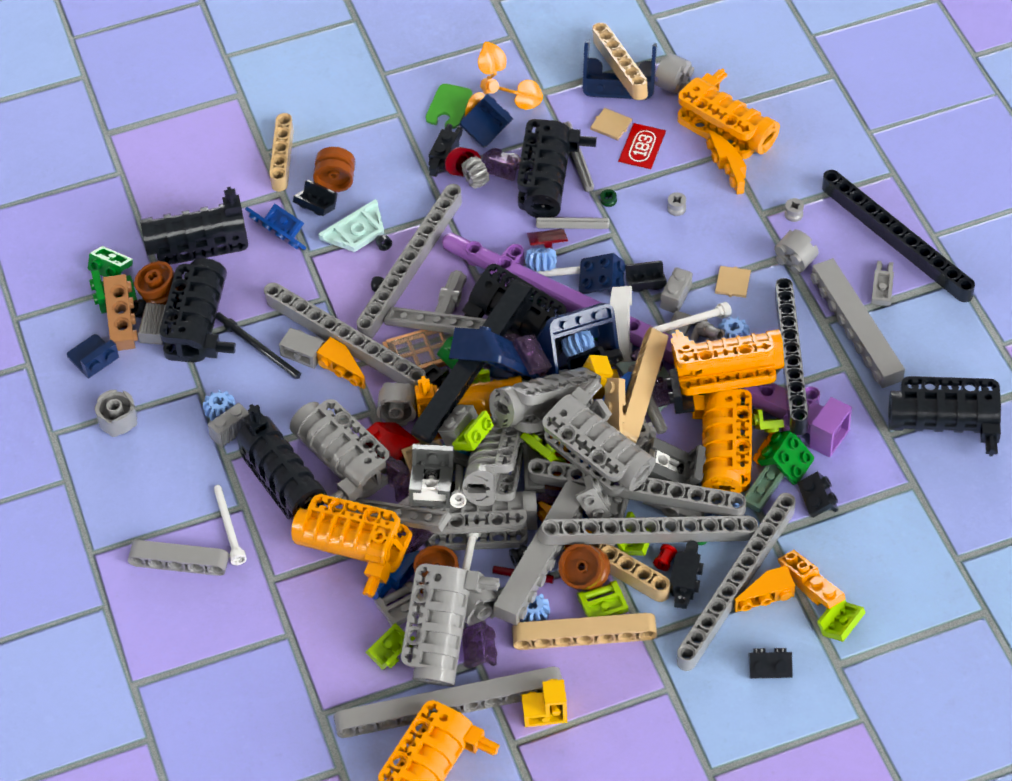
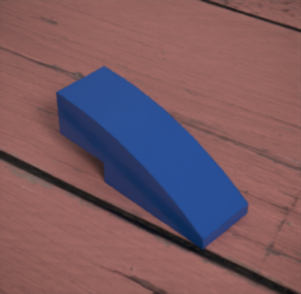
M417 550L404 555L399 568L394 573H390L386 584L379 583L376 593L372 598H383L391 588L395 590L402 588L414 574L413 563L420 551Z

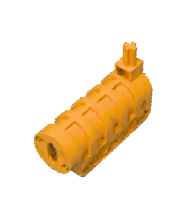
M719 69L713 75L706 73L702 78H694L679 92L678 103L682 108L678 111V123L705 139H708L709 131H714L726 140H732L733 143L731 145L738 151L742 159L749 158L754 152L761 155L766 153L778 136L780 124L770 117L761 116L759 111L754 108H747V105L740 100H733L732 96L726 92H719L720 82L727 77L724 69ZM697 123H703L704 126H703V127H697L695 124H697Z
M731 389L706 393V395H693L695 411L692 412V419H702V446L706 447V461L703 465L704 476L701 481V487L736 493L747 491L750 488L752 466L751 393L745 389ZM741 397L745 398V405H741ZM740 430H744V431H745V435H744V436L741 435V431H740ZM740 445H743L744 451H740ZM740 462H744L745 467H741Z
M430 700L423 705L378 775V781H384V778L387 779L386 781H444L464 749L474 754L480 749L494 756L497 754L500 745L485 738L484 730L472 725V722L460 712L438 701ZM436 709V713L433 712L429 717V710ZM423 724L419 731H416V727ZM397 758H401L395 766L393 764L394 760Z

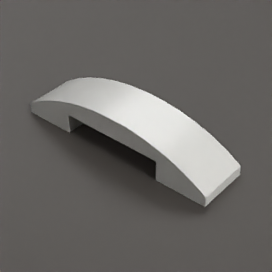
M632 286L612 287L610 305L614 308L618 344L624 359L621 362H631L630 306H632Z

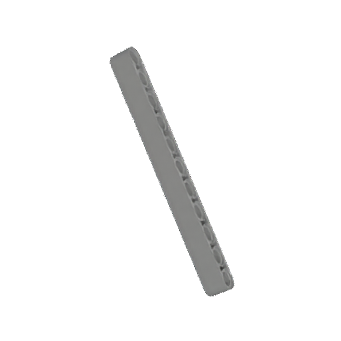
M450 184L445 187L357 319V330L371 339L375 336L383 324L387 313L391 307L395 306L461 206L462 196L459 185Z
M269 283L264 287L268 306L325 340L332 337L347 346L352 356L397 383L412 384L415 390V386L418 385V380L421 379V376H425V379H427L425 371L419 366L277 283Z
M540 458L532 459L528 463L529 478L532 482L563 488L567 480L585 487L583 477L587 475L573 464L557 461L550 462ZM535 469H541V470H542V471H540V472H538V473L533 472V470H535ZM596 469L594 470L596 476H602ZM555 472H560V473H561V475H559V476H554V475H552V474L555 473ZM574 476H581L578 480L573 479ZM648 477L639 490L629 491L625 488L619 494H611L602 487L603 495L607 494L613 497L710 514L743 516L746 512V499L740 493ZM655 489H658V490H660L661 492L655 494V493H653L652 491L655 490ZM673 493L681 494L679 497L672 496ZM695 496H698V497H700L701 499L698 500V501H695V500H693L692 498L695 497ZM713 500H720L721 503H719V504H714V503H712V501H713ZM735 503H739V504L742 505V506L736 508V507H733L732 505L735 504Z
M782 493L778 496L678 648L677 665L681 670L690 671L696 666L735 606V599L744 592L793 517L796 501L792 494Z
M752 516L548 519L542 523L537 537L544 545L689 542L691 540L696 542L748 541L757 530L758 522Z
M548 667L340 710L334 714L337 735L340 738H348L411 725L423 705L430 700L438 701L461 714L522 702V694L543 692V681L550 679L562 680L561 672L558 667ZM436 709L429 710V717L433 712L436 713Z

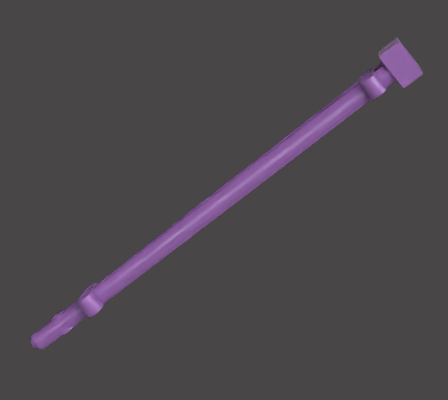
M452 232L446 234L442 240L445 250L467 260L469 265L486 269L491 264H497L563 303L567 312L602 303L523 266L525 264L524 248L519 244L510 245L502 255H499L482 247L481 243L477 241H469ZM630 316V342L632 345L640 348L646 331L649 327L653 328V326ZM662 332L668 335L662 360L674 365L671 349L672 335ZM774 383L738 388L748 390L751 393L753 406L778 419H783L784 427H782V432L790 430L785 388ZM809 386L805 388L808 407V430L806 433L810 434L809 448L831 457L850 431L852 407L833 397H830L825 406L819 405V389Z

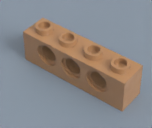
M126 274L103 277L110 340L112 339L116 343L118 351L135 349V341H138L137 329L133 330L136 318L135 313H131V308H134L133 297H129V292H132L131 281H127Z

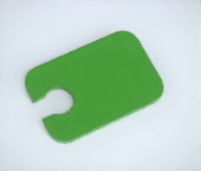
M451 84L440 85L426 114V122L437 125L439 116L448 115L450 118L446 121L445 127L447 124H452V129L460 126V122L465 115L468 100L473 95L472 90Z

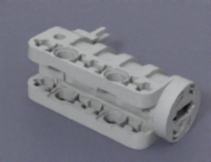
M579 367L571 370H560L559 374L544 375V378L516 383L513 386L496 388L492 391L489 398L491 415L494 421L503 428L512 426L523 433L544 430L542 423L544 416L564 396L572 394L578 386L584 389L593 378L597 379L601 384V376L587 368Z
M593 378L584 389L578 386L572 394L564 396L544 416L542 423L545 430V442L586 475L591 474L594 480L598 479L601 486L609 493L619 494L625 488L629 491H634L648 478L655 466L656 459L589 409L593 404V396L602 387V384ZM566 446L571 452H565L563 447ZM596 469L602 476H596L594 470ZM611 481L614 483L618 481L619 486L614 485L611 487Z
M329 399L321 404L310 402L301 407L291 419L290 431L342 480L337 483L338 491L332 497L354 502L358 498L364 499L372 496L392 480V469L388 465L390 463L389 451L336 400ZM341 418H346L349 421L345 424ZM371 442L374 445L370 448L366 443Z
M421 564L417 567L401 653L402 662L414 668L413 680L439 686L455 685L469 593L481 594L482 589L498 591L500 587L499 578L484 577L479 571H470L451 566ZM427 569L429 573L424 578L421 574L425 573ZM423 589V599L419 600L417 594ZM419 613V618H415V614ZM416 631V641L412 642L410 636L412 632ZM408 655H412V660L408 659Z

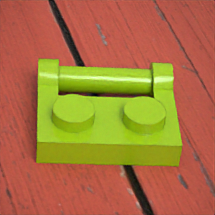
M522 433L520 436L532 450L539 453L546 460L566 463L565 459L554 454L556 450L549 444L544 446L542 439L535 433L532 435Z
M616 580L609 582L608 585L587 592H577L578 601L586 617L620 615L629 612V607ZM610 592L613 593V594H610V595H607V596H604V597H601V598H598V599H595V600H592V601H589V602H588L589 599H592V598H595V597H598V596H601V595H604V594H607V593H610Z

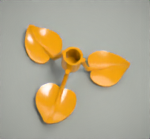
M484 42L478 57V67L484 74L491 75L484 78L480 83L483 93L477 92L468 100L465 116L487 93H495L497 90L517 94L514 99L515 105L526 110L538 106L543 100V95L539 85L532 80L521 81L517 91L500 87L498 82L492 78L496 76L497 71H502L506 67L505 53L497 45Z

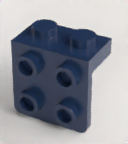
M487 93L462 119L460 126L479 145L486 148L513 118L507 110L503 109Z
M615 253L583 258L580 262L579 292L587 294L607 290L611 293L612 287L625 286V261Z
M94 334L68 351L67 358L89 379L118 359L119 354L116 343L112 339L105 342L99 335Z

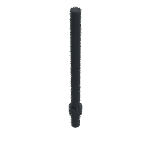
M220 312L217 313L216 319L224 324V328L236 333L295 379L300 378L301 373L240 328L237 322L231 318L228 319Z

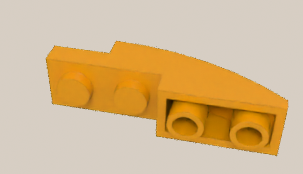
M709 131L706 145L708 150L712 151L713 163L717 164L719 170L724 169L726 175L729 174L731 188L735 189L736 194H743L746 165L742 157L725 138L714 131Z
M792 550L778 558V563L781 567L787 565L795 585L817 606L823 604L826 608L830 609L845 600L844 592L821 576L818 567L796 550Z

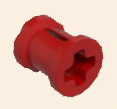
M662 544L658 557H655L653 561L654 566L661 571H668L671 566L670 563L678 551L669 544Z

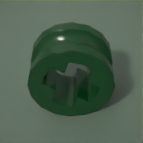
M607 189L601 192L602 205L612 207L617 203V195L614 190Z

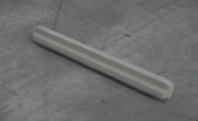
M569 121L563 122L569 129H573ZM579 149V152H571L584 190L586 192L593 191L594 184L581 149Z

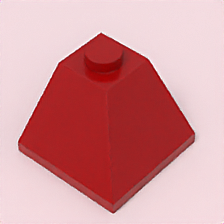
M375 422L366 429L389 451L390 463L388 465L390 468L404 458L402 449L420 443L419 440L411 436L409 432L396 422ZM371 442L366 443L370 448L374 445Z

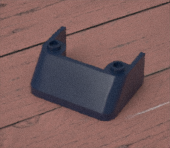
M586 40L584 43L582 85L584 94L589 97L633 99L615 73H603L602 62L597 58H589L590 40ZM653 43L652 61H643L638 67L647 79L648 96L646 99H649L654 93L657 43Z
M600 303L550 318L535 340L539 373L544 375L559 374L555 339L587 330L590 331L593 338L597 337L598 346L603 347L605 351L618 349L614 308L610 304Z
M480 326L479 329L455 327L449 354L450 359L488 363L491 365L490 377L508 379V377L521 376L522 380L530 381L536 379L537 371L526 349L522 347V343L510 341L491 332L489 327Z

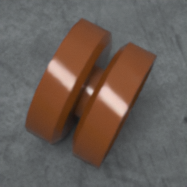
M323 148L317 153L315 158L314 182L334 192L346 191L353 183L355 157L344 148Z
M152 262L144 266L137 273L134 280L135 288L146 303L166 305L175 272L171 265L166 262ZM178 286L176 290L182 291L183 286Z
M574 544L562 553L559 560V573L562 580L568 586L581 590H593L601 587L607 581L610 574V561L607 554L601 548L588 544Z
M440 545L424 548L416 555L413 563L414 573L421 564L459 568L458 558L451 549ZM427 569L425 573L421 574L424 578L429 573Z

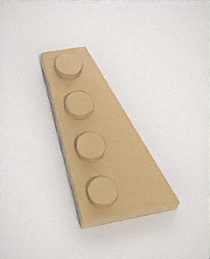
M607 378L604 402L612 415L606 422L623 434V424L626 423V415L622 412V407L625 405V379Z

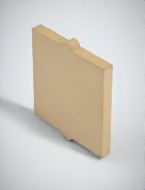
M604 108L600 115L596 116V120L591 125L590 130L619 140L622 134L627 132L632 118Z
M720 266L715 294L746 298L751 270L740 269L736 266L734 268Z

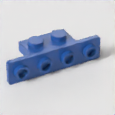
M277 204L272 206L265 218L249 207L245 208L250 213L248 217L256 222L262 221V226L269 231L274 229L276 236L282 240L285 238L290 240L288 244L295 249L300 247L305 250L307 248L294 239L304 223Z

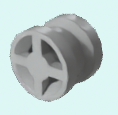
M676 192L669 195L667 209L671 215L680 216L685 213L686 197L682 193Z
M797 198L789 199L785 205V218L791 222L800 221L803 218L804 203Z

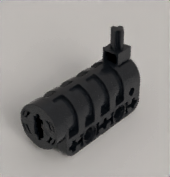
M529 120L526 124L517 177V187L519 190L518 207L535 218L556 217L561 210L569 151L579 152L580 146L596 147L597 137L581 136L580 129H569L566 124L559 121ZM533 127H536L535 133H532Z
M227 187V190H224L225 197H222L223 203L219 204V207L208 209V206L201 207L200 211L195 212L185 210L179 215L171 216V213L164 214L163 218L153 219L148 217L140 219L147 256L157 254L158 261L171 265L247 249L248 240L239 194L236 195L235 188Z
M199 258L192 261L191 264H181L176 268L159 330L161 340L165 342L163 351L166 359L181 362H200L205 357L217 358L218 352L235 353L236 343L219 341V335L212 334L227 276V270L221 263L213 259ZM183 286L182 291H177L176 288Z
M497 264L489 265L473 287L468 299L469 301L462 309L464 316L482 318L484 315L489 316L513 282V279H517L532 286L533 292L509 330L535 345V340L547 321L555 317V313L557 316L567 313L565 305ZM574 333L555 339L557 357L563 352L562 339Z
M908 376L902 380L900 391H890L888 405L889 430L903 431V429H914V431H923L924 429H932L934 432L954 430L957 433H963L964 430L974 431V433H980L981 443H985L986 454H989V456L998 454L997 443H999L1001 436L1000 385L996 380L988 378ZM932 384L935 386V389L928 390L925 388V385ZM972 385L975 390L968 391L965 389V386Z
M251 404L249 405L250 409H248L249 415L244 417L245 425L240 429L237 436L240 454L286 518L290 519L295 516L300 508L307 509L315 495H327V492L318 481L314 480L312 472L304 466L299 455L294 453L293 447L283 438V434L271 418L263 416L259 405L254 406ZM324 502L317 503V506L324 505Z

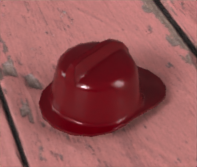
M457 147L447 155L445 168L452 175L464 177L461 167L462 163L471 157L477 156L480 159L481 157L473 149Z

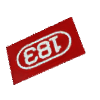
M633 123L618 162L652 169L666 130Z

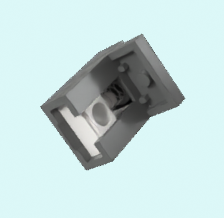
M656 437L644 445L643 450L656 459L655 466L648 476L649 478L699 486L704 476L703 465L706 461V447L699 444L688 453Z
M413 444L409 506L450 508L454 446Z

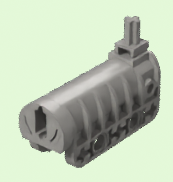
M493 417L490 418L494 427L477 448L470 452L462 485L463 494L467 500L478 506H490L495 504V501H511L515 498L524 457L523 447L519 446L522 432L512 426L507 428L500 427Z
M536 491L516 492L513 500L495 501V504L490 506H478L466 498V504L461 508H455L451 503L450 508L426 507L428 509L447 511L452 516L442 532L428 530L429 546H445L452 551L466 550L467 538L465 533H481L480 542H475L474 550L519 548L520 545L527 544V530H538ZM495 535H502L504 539L502 541H494L493 537ZM517 535H521L520 541L516 539ZM462 537L463 541L461 543H454L452 539ZM437 538L440 539L439 544H435Z

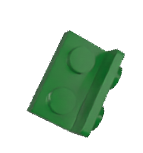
M101 246L89 253L88 270H99V274L103 277L121 275L122 271L132 266L133 259Z

